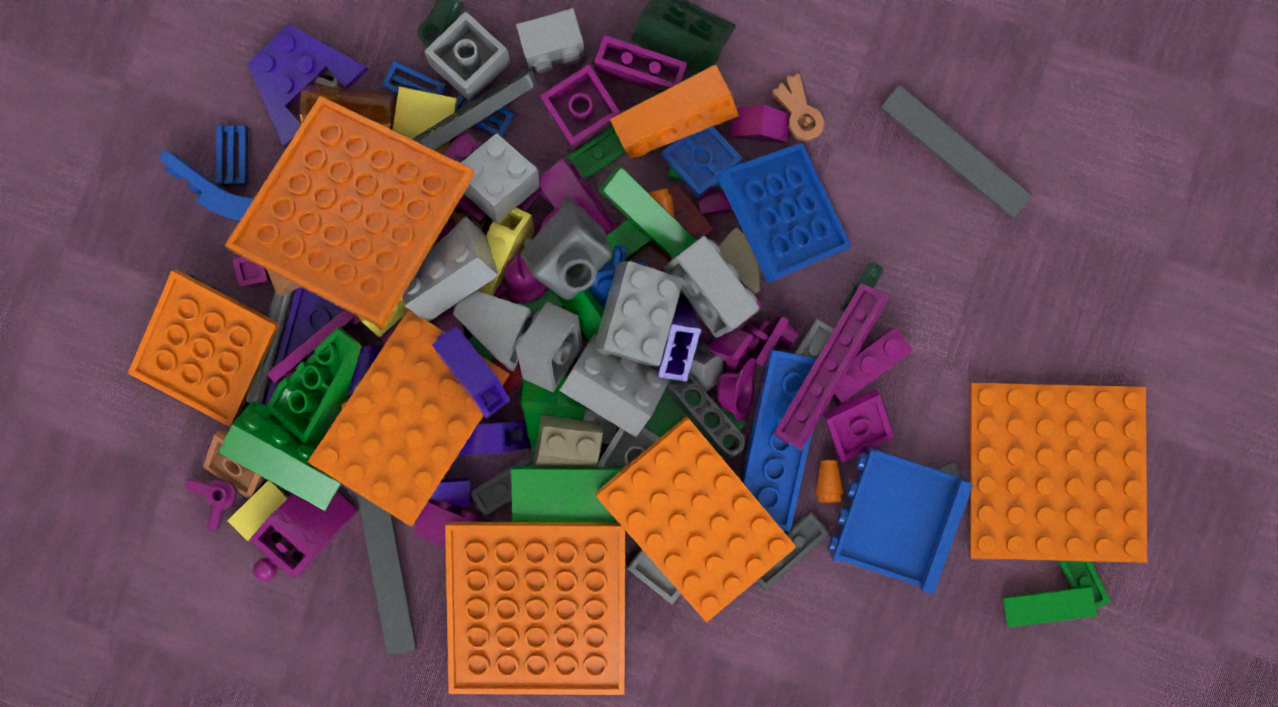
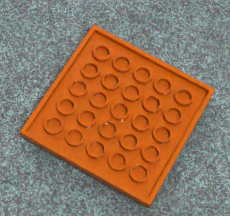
M319 96L225 246L228 250L383 329L473 179L475 172L473 169Z
M969 383V481L973 486L969 494L968 558L1147 563L1146 387Z
M446 522L449 694L624 695L625 529L619 523Z

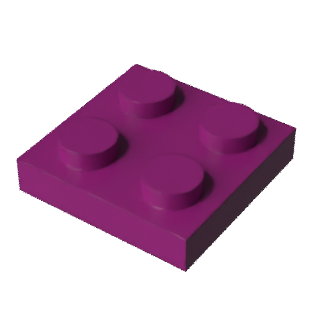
M876 389L822 414L836 454L841 462L855 457L861 452H865L867 447L874 448L894 438L881 396Z

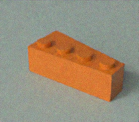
M715 64L611 118L610 121L627 155L632 159L644 156L649 151L736 118L739 114L732 95Z

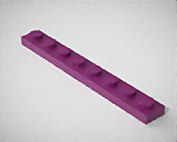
M452 222L441 230L431 248L443 237L447 236L455 227ZM344 309L271 369L267 375L274 383H280L284 378H289L297 370L296 367L301 362H306L315 353V349L337 328H342L345 331L351 325L357 327L362 321L357 315Z

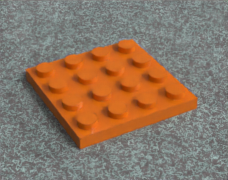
M177 269L173 270L169 275L128 374L231 427L241 412L280 323Z

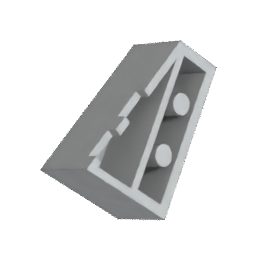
M465 216L425 257L402 296L404 305L418 317H422L429 322L497 277L498 272L486 234Z

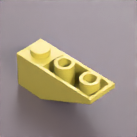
M515 208L501 221L491 224L486 237L498 276L476 291L491 296L494 294L505 278L504 271L507 263L514 257L515 253L522 252L525 248V240L533 236L534 226L531 214Z

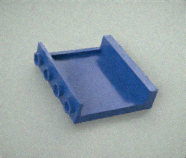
M867 447L866 452H861L856 464V469L859 470L856 481L851 480L848 486L846 496L850 498L847 507H842L839 512L837 524L840 527L837 536H831L827 551L831 552L832 562L837 563L838 560L919 586L923 592L934 595L973 484L968 479L872 447Z

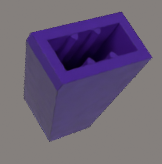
M679 296L661 363L660 366H657V375L660 378L687 381L701 327L695 310L684 296Z
M457 327L443 332L431 344L440 359L485 418H488L510 401L498 377Z
M512 420L478 423L458 455L506 453L529 449L531 444L527 437L526 421Z

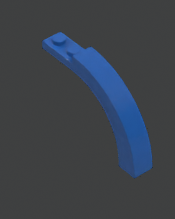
M164 149L158 157L161 162L167 165L164 170L177 179H180L181 176L189 182L186 186L200 195L196 202L214 213L240 222L254 198L230 194L170 151Z

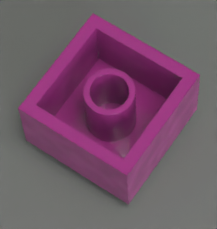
M590 64L540 95L542 104L573 151L611 127L610 119L621 114Z

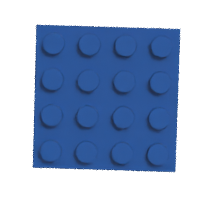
M802 143L730 167L716 174L768 283L852 247Z

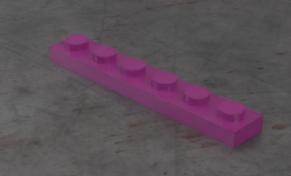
M863 283L860 284L775 430V437L802 450L887 303V294Z

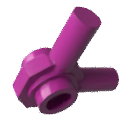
M188 478L185 484V489L206 495L207 501L212 506L206 528L217 531L223 510L235 503L238 491L234 483L218 479L207 484Z

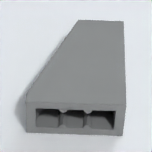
M474 291L456 303L453 315L505 367L514 371L519 361L515 348L519 336L522 333L525 334L531 326L534 316L533 312L527 307L479 291Z

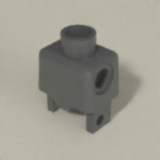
M566 196L561 202L563 207L533 239L528 237L525 240V248L522 250L521 256L534 278L552 289L563 299L568 300L593 284L596 273L611 258L612 250L603 227L590 218L587 211Z

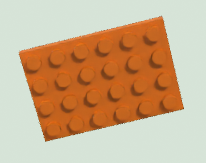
M408 309L308 463L412 527L483 417V414L431 345L444 331L422 317H418ZM481 356L503 386L510 374Z
M687 416L594 493L598 500L706 623L796 548L794 543Z

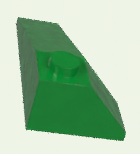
M337 328L315 349V353L306 362H301L296 367L297 370L289 378H284L278 384L266 409L304 444L322 441L342 411L340 405L345 403L362 345L342 328Z
M568 376L563 377L554 392L522 379L520 403L522 411H524L527 426L526 432L531 444L533 463L541 415L580 420L584 418L586 406L560 391Z

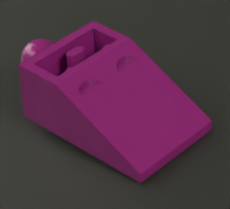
M338 491L325 511L292 494L249 539L268 556V558L259 559L254 564V576L259 581H270L275 577L277 565H279L293 579L301 577L359 510ZM275 532L282 534V540L279 543L273 539ZM297 551L304 554L301 562L295 559Z

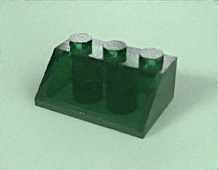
M650 0L640 15L631 41L642 48L686 62L687 69L696 75L715 64L717 66L737 25L687 0Z

